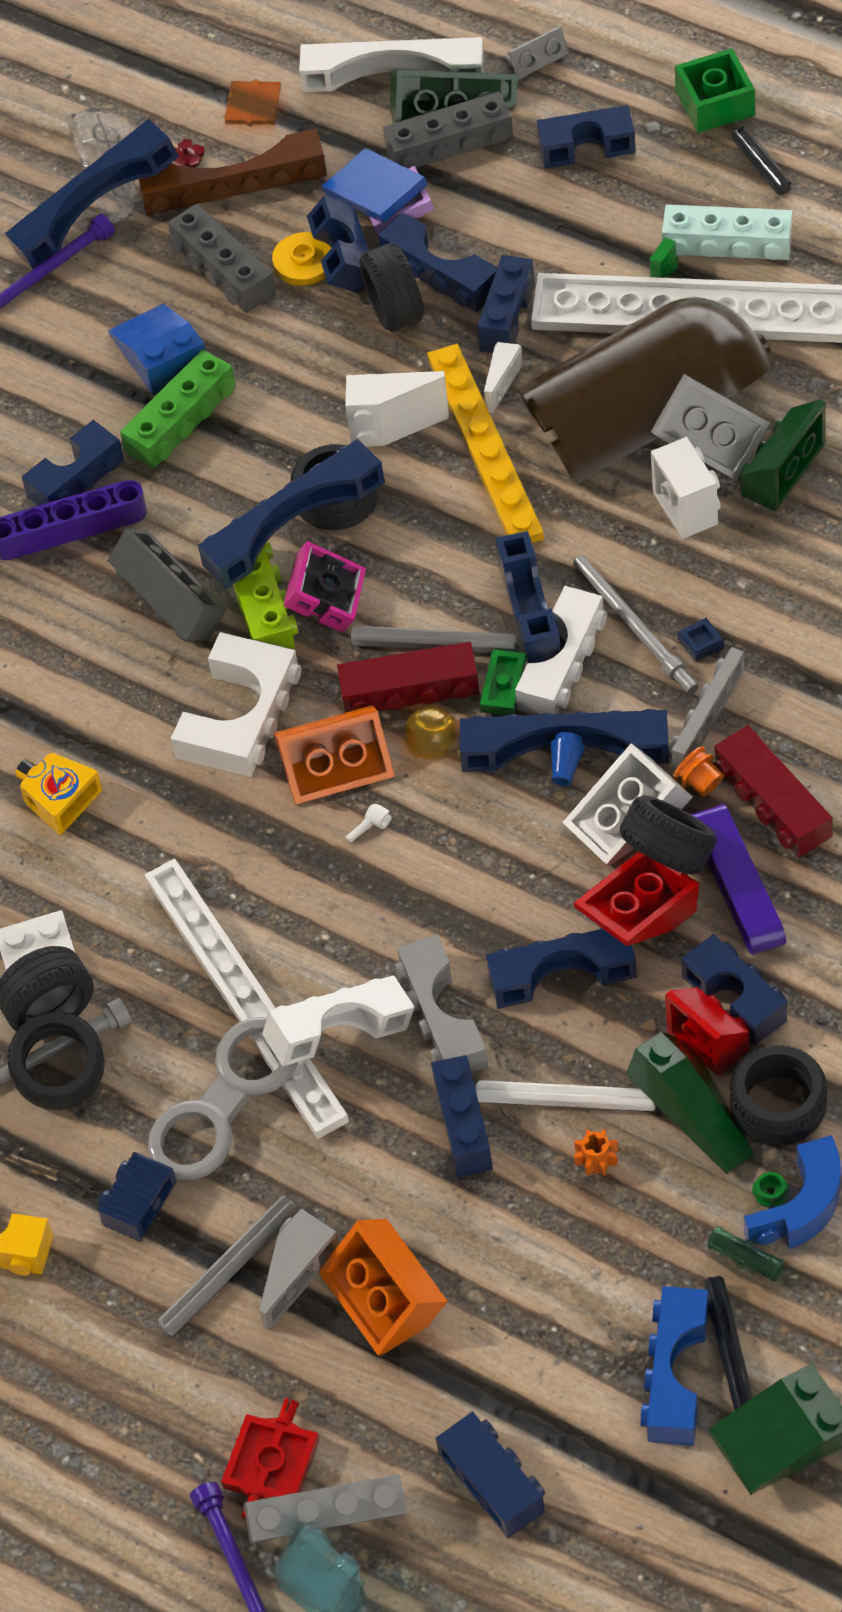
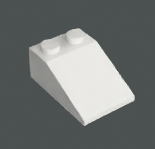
M444 371L346 375L345 407L351 443L359 439L366 447L385 446L448 419L449 407Z
M630 744L563 823L605 864L611 866L634 849L623 840L619 829L635 798L647 795L683 809L693 796L647 754L633 744Z

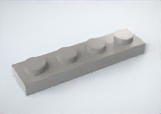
M731 647L725 659L720 658L717 662L713 680L710 684L706 683L703 686L699 696V704L695 710L690 709L684 722V730L681 735H675L670 744L669 754L672 755L673 770H676L692 751L704 743L744 673V651Z

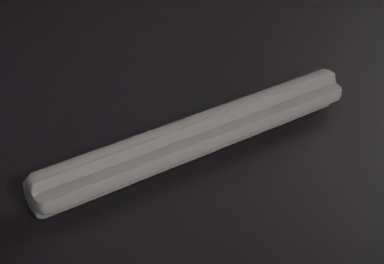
M353 626L351 631V642L356 646L430 649L471 642L473 652L492 653L493 649L516 652L518 646V639L514 634Z
M286 1196L280 1197L158 1319L160 1328L170 1336L175 1335L281 1228L285 1220L296 1213V1205Z

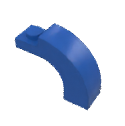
M832 1135L796 1145L797 1166L804 1182L802 1190L793 1200L784 1205L744 1216V1235L748 1246L772 1244L785 1236L788 1247L791 1249L815 1237L829 1223L837 1208L841 1189V1163Z

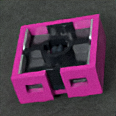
M307 541L295 554L283 606L306 617L313 614L319 617V623L343 633L355 620L366 568Z

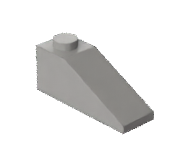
M302 1208L293 1218L289 1217L285 1220L277 1237L259 1309L263 1327L269 1331L319 1274L318 1271L339 1245L336 1231Z

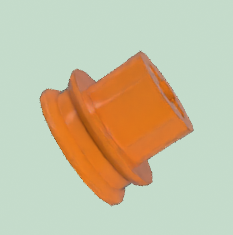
M700 746L680 763L673 774V779L680 781L684 789L691 786L699 795L705 797L717 788L723 780L724 774L712 764L714 755L707 754L705 747Z

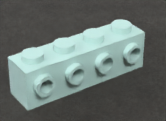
M666 204L662 240L668 238L676 241L677 255L789 260L792 239V210Z

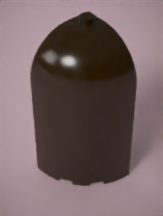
M683 298L656 309L517 388V391L530 415L538 423L542 431H551L556 440L551 442V445L572 481L578 484L659 438L651 430L684 374L722 396L730 398L755 382L771 368L772 361L767 354L771 349L762 334L756 336L744 319L731 308L707 298Z

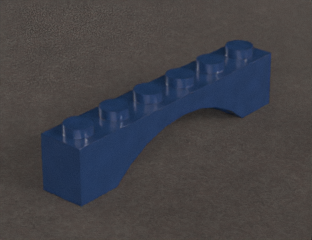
M147 119L4 234L15 252L34 269L61 249L63 240L73 223L94 201L125 183L140 178L156 176L175 161L179 155L170 138L150 119Z
M356 439L347 446L341 447L334 455L322 463L314 465L310 471L295 481L289 482L283 489L268 499L262 500L256 507L244 515L235 518L229 525L217 533L208 536L198 545L203 567L225 589L229 588L253 572L257 557L266 542L288 521L305 511L324 504L360 500L384 484L385 478L382 462L359 439Z
M612 710L598 713H543L527 716L511 714L503 717L474 716L471 718H460L462 772L496 771L509 761L528 752L551 747V741L560 732L577 734L582 737V744L584 746L603 749L618 756L630 744H633L657 764H669L667 710Z

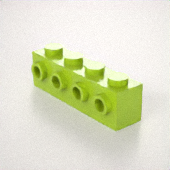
M268 540L257 557L253 572L233 584L250 639L293 650L296 649L293 635L299 634L294 615L288 616L286 609L289 608L283 606L286 590H279L277 584L282 583L278 565H271L269 559L274 558Z

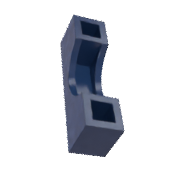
M403 212L378 235L379 246L393 243L401 248L415 278L421 279L435 291L443 292L453 298L459 305L467 306L475 312H478L485 305L497 270L495 265L476 254L458 260L442 259L431 254L428 251L429 244L426 225Z
M524 531L497 537L495 540L498 564L524 653H526L527 663L547 661L561 652L560 636L552 609L548 608L544 597L529 532Z
M603 928L581 934L570 933L563 938L550 941H535L530 945L514 949L503 948L486 955L488 975L497 1009L533 1001L535 989L541 980L547 975L562 969L585 971L595 977L602 986L637 978L636 958L632 945H624Z

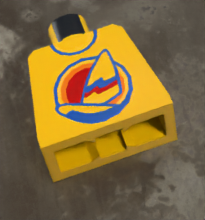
M55 753L48 754L38 765L25 759L20 762L15 772L16 776L23 780L20 789L26 805L59 835H62L103 791L98 771Z

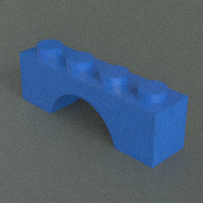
M663 1286L661 1300H654L652 1322L658 1323L657 1334H650L648 1356L654 1357L653 1369H646L644 1391L650 1392L649 1404H642L640 1427H647L648 1442L694 1446L698 1414L697 1394L686 1389L677 1381L673 1375L672 1367L677 1357L685 1349L706 1340L709 1312L708 1290Z

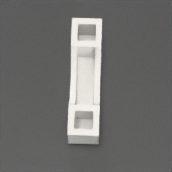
M564 586L552 612L559 635L565 640L566 644L555 657L544 662L527 664L515 689L517 710L540 715L543 713L559 714L561 708L566 709L571 696L570 688L573 682L577 683L580 680L583 670L582 662L585 656L592 654L594 649L595 634L597 630H602L606 623L607 611L603 610V596Z
M394 975L383 979H372L366 984L352 988H341L331 994L310 997L303 1002L289 1006L282 1005L269 1011L262 1035L283 1067L313 1058L321 1032L332 1026H353L366 1031L376 1039L407 1030L414 1005Z

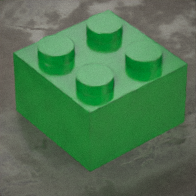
M733 48L675 65L676 93L697 133L755 116V88Z

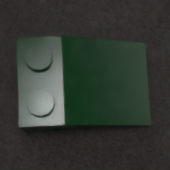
M811 1363L772 1384L710 1427L708 1433L749 1494L752 1495L842 1449V1405Z

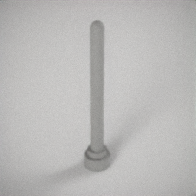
M118 997L106 1004L107 1008L102 1010V1015L87 1022L98 1033L108 1027L113 1029L118 1026L121 1029L132 1023V1019L122 1000ZM60 1036L30 1052L26 1059V1070L37 1066L80 1042L69 1036ZM8 1065L0 1068L1 1085L12 1079Z

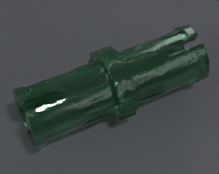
M720 1226L713 1230L708 1240L707 1247L709 1249H713L734 1260L737 1267L741 1269L747 1267L772 1282L777 1280L783 1270V1259H779L756 1247L757 1243L751 1239L745 1241Z

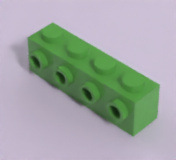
M202 349L120 431L124 452L152 469L162 460H166L171 455L172 450L183 439H187L193 429L203 419L208 418L214 408L224 398L232 394L236 387L232 365Z

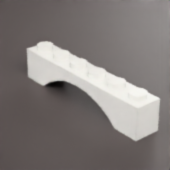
M482 37L301 44L299 73L302 92L334 91L357 78L375 73L391 72V70L484 73Z

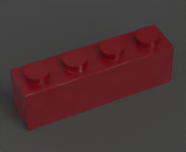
M471 642L337 664L345 713L371 705L377 711L397 710L411 705L432 704L436 701L466 698L470 695L480 694Z
M749 725L714 745L715 761L713 765L724 774L723 779L727 778L731 782L737 796L743 802L748 801L755 809L760 822L765 826L769 825L776 832L778 841L785 849L790 848L800 858L833 837V817Z

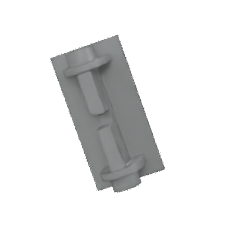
M559 26L507 52L504 62L508 68L513 66L515 74H518V80L569 54L562 27Z

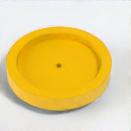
M312 232L292 234L281 240L273 251L272 262L274 271L281 280L292 285L304 286L315 284L326 278L321 260L330 251L331 247L325 242L314 239Z

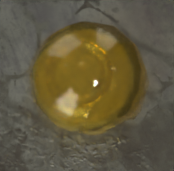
M436 706L418 708L408 717L405 724L404 741L406 749L414 756L424 759L443 757L449 745L454 743L456 739L455 719L445 709Z

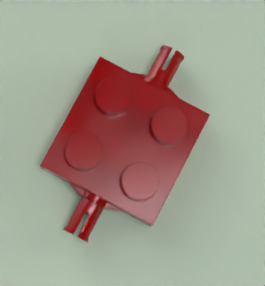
M284 1398L278 1418H261L246 1414L221 1480L223 1489L244 1494L248 1497L247 1502L302 1491L320 1437L319 1433L302 1429L292 1422L299 1407V1403L296 1400L292 1399L290 1402V1398ZM245 1511L241 1514L244 1520H246Z

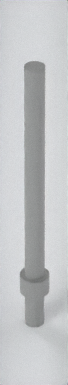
M584 555L577 556L573 564L662 664L661 668L671 680L675 679L688 695L694 694L698 690L699 685L686 672V665L678 656L671 655Z

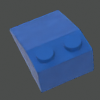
M164 303L108 330L113 341L152 395L160 392L202 349L205 350L204 342L190 323Z

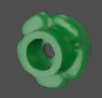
M766 1172L760 1175L757 1181L754 1182L752 1193L756 1196V1201L761 1206L770 1207L774 1205L778 1207L787 1200L786 1194L789 1192V1185L780 1174ZM773 1189L774 1193L770 1194L767 1191Z

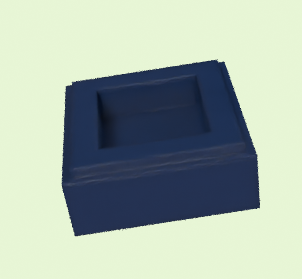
M707 618L677 632L679 642L695 662L724 648V639Z

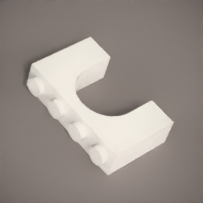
M220 632L208 657L212 678L251 688L260 695L259 701L249 713L234 720H215L183 712L172 734L171 743L175 758L252 777L256 765L260 766L264 760L265 745L268 738L274 737L278 724L277 718L280 712L285 711L288 706L289 691L292 685H296L300 679L301 665H298L295 650Z

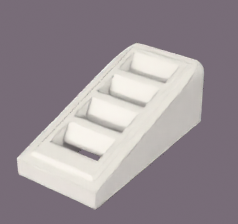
M501 342L495 344L484 389L485 405L489 413H494L522 367V348L518 344Z

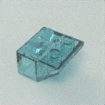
M301 1522L295 1529L274 1570L278 1588L306 1612H357L367 1602L363 1588L365 1584L359 1572L361 1569L360 1565L346 1552L342 1555L336 1552L331 1547L330 1539L317 1528L311 1531Z

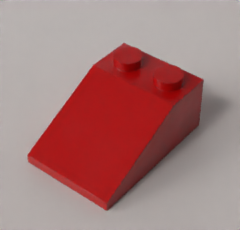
M638 851L576 900L574 908L624 945L629 946L673 931L693 915L697 910L699 883L687 874L666 867Z

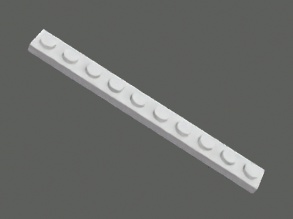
M176 859L144 874L147 884L238 1021L241 1022L251 1017H268L269 1011L275 1009V1006ZM262 1033L250 1035V1039L272 1072L275 1071L280 1062ZM306 1059L298 1062L291 1078L282 1087L315 1137L319 1139L348 1123V1115L312 1061Z

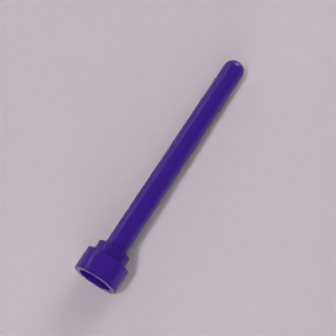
M99 213L91 219L90 225L87 226V231L1 292L0 309L94 240L97 242L101 239L105 241L115 234L111 221L103 213Z
M212 1481L199 1485L191 1491L189 1496L195 1510L201 1512L203 1516H207L249 1612H267L221 1511L224 1496L218 1483Z

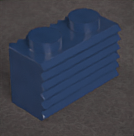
M133 1152L128 1161L125 1160L120 1164L116 1173L117 1181L114 1182L110 1191L105 1190L97 1208L103 1226L140 1242L177 1181L172 1167Z

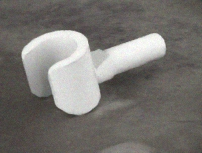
M378 804L371 805L362 823L345 836L347 841L352 843L373 824L380 829L386 828L392 819L391 815L388 814L389 810Z

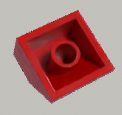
M698 987L670 990L665 994L667 1032L678 1037L717 1076L721 1075L749 1051L748 1027L740 1018L730 1016L715 996L711 994L707 996Z

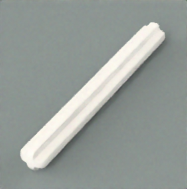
M485 1080L477 1081L475 1087L478 1102L653 1111L656 1107V1104L641 1089Z

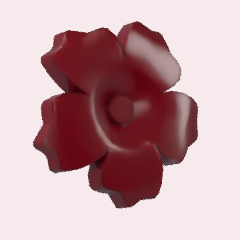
M183 139L182 142L178 143V148L175 147L179 157L172 163L188 167L198 166L201 162V157L205 155L204 146L199 144L193 145L191 139Z

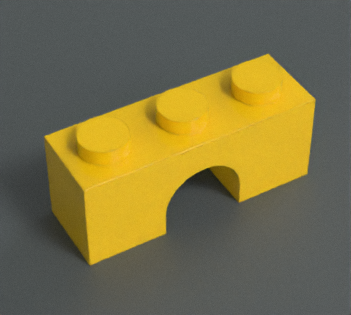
M12 1213L8 1227L0 1234V1269H7L22 1276H27L30 1273L43 1274L53 1239L48 1218Z

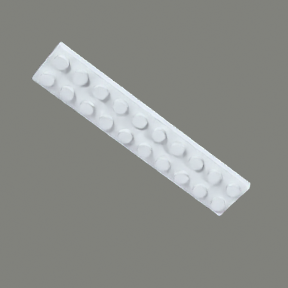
M538 273L531 327L532 330L616 333L672 301L698 297L711 299L731 308L744 319L756 336L762 334L766 340L842 343V285Z

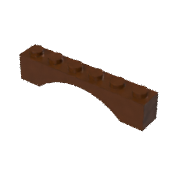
M316 128L288 134L278 144L263 154L238 164L217 168H194L171 163L156 176L140 178L138 181L146 215L192 206L197 203L200 204L327 176L324 152Z

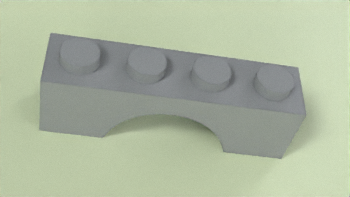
M438 934L398 947L399 962L394 964L396 974L401 984L405 982L408 984L410 991H407L406 994L414 1005L413 1012L419 1011L422 1018L418 1021L421 1035L424 1041L431 1040L434 1047L430 1050L432 1061L436 1062L467 1055L471 1073L488 1068L486 1048L474 1020L451 1017L445 1014L436 1004L440 992L452 982L450 963Z
M400 1474L246 1502L243 1505L250 1544L332 1527L403 1516L407 1513Z

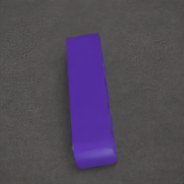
M126 480L0 517V560H11L141 521L147 514L142 486L136 481Z
M723 803L691 814L715 832L717 843L707 863L749 953L755 955L785 945L786 936L782 923L726 805Z

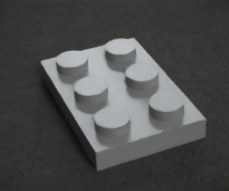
M684 374L651 432L669 443L687 437L694 448L698 447L701 450L706 464L737 481L741 469L749 461L770 423Z

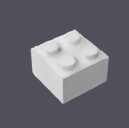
M684 437L651 451L653 494L681 538L684 539L718 525V510L721 509V505L717 496V489L720 488V483L716 473L713 470L709 471L705 466L701 450L698 447L694 448L689 439Z

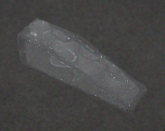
M96 107L66 116L71 140L83 170L133 131L128 119ZM135 180L107 192L95 201L99 213H103L111 223L134 217Z

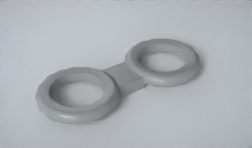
M251 1017L235 1024L227 1031L216 1048L215 1067L219 1076L199 1101H184L171 1106L156 1119L149 1132L148 1152L150 1158L172 1167L177 1181L198 1180L210 1175L222 1165L231 1149L232 1130L230 1124L250 1100V1096H262L275 1091L291 1078L298 1062L283 1067L279 1064L278 1068L269 1076L259 1080H246L238 1077L232 1071L230 1065L231 1054L236 1045L247 1036L263 1033L267 1017ZM187 1117H202L209 1120L215 1126L217 1132L216 1143L203 1160L191 1165H179L166 1157L163 1149L164 1138L174 1124Z

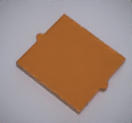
M258 79L253 81H231L225 124H247L248 127L252 125H275L281 82L259 81Z

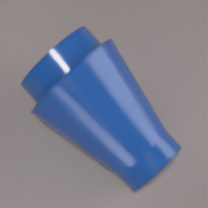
M560 732L551 741V781L559 786H570L572 784L574 773L585 750L581 736L571 732Z

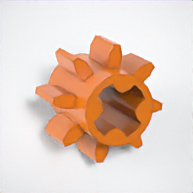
M588 1129L582 1141H574L575 1151L577 1152L574 1155L575 1166L584 1165L587 1176L591 1173H601L605 1176L606 1170L610 1165H618V1157L615 1154L618 1151L617 1140L609 1141L606 1136V1130L591 1132Z

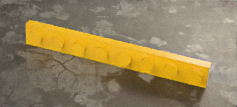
M458 343L428 352V362L432 371H444L448 406L506 535L528 531L532 543L544 540L542 527Z

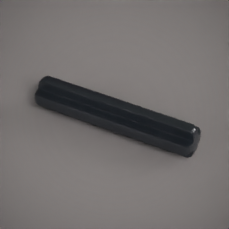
M744 126L735 129L732 133L733 141L778 195H784L786 192L789 193L792 189L791 180L751 132Z

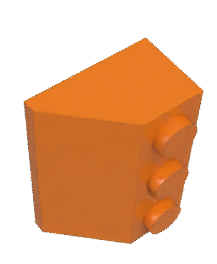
M373 705L274 733L282 766L295 805L395 777L378 711Z
M388 1219L357 1220L318 1271L377 1355H384L427 1328L448 1302Z

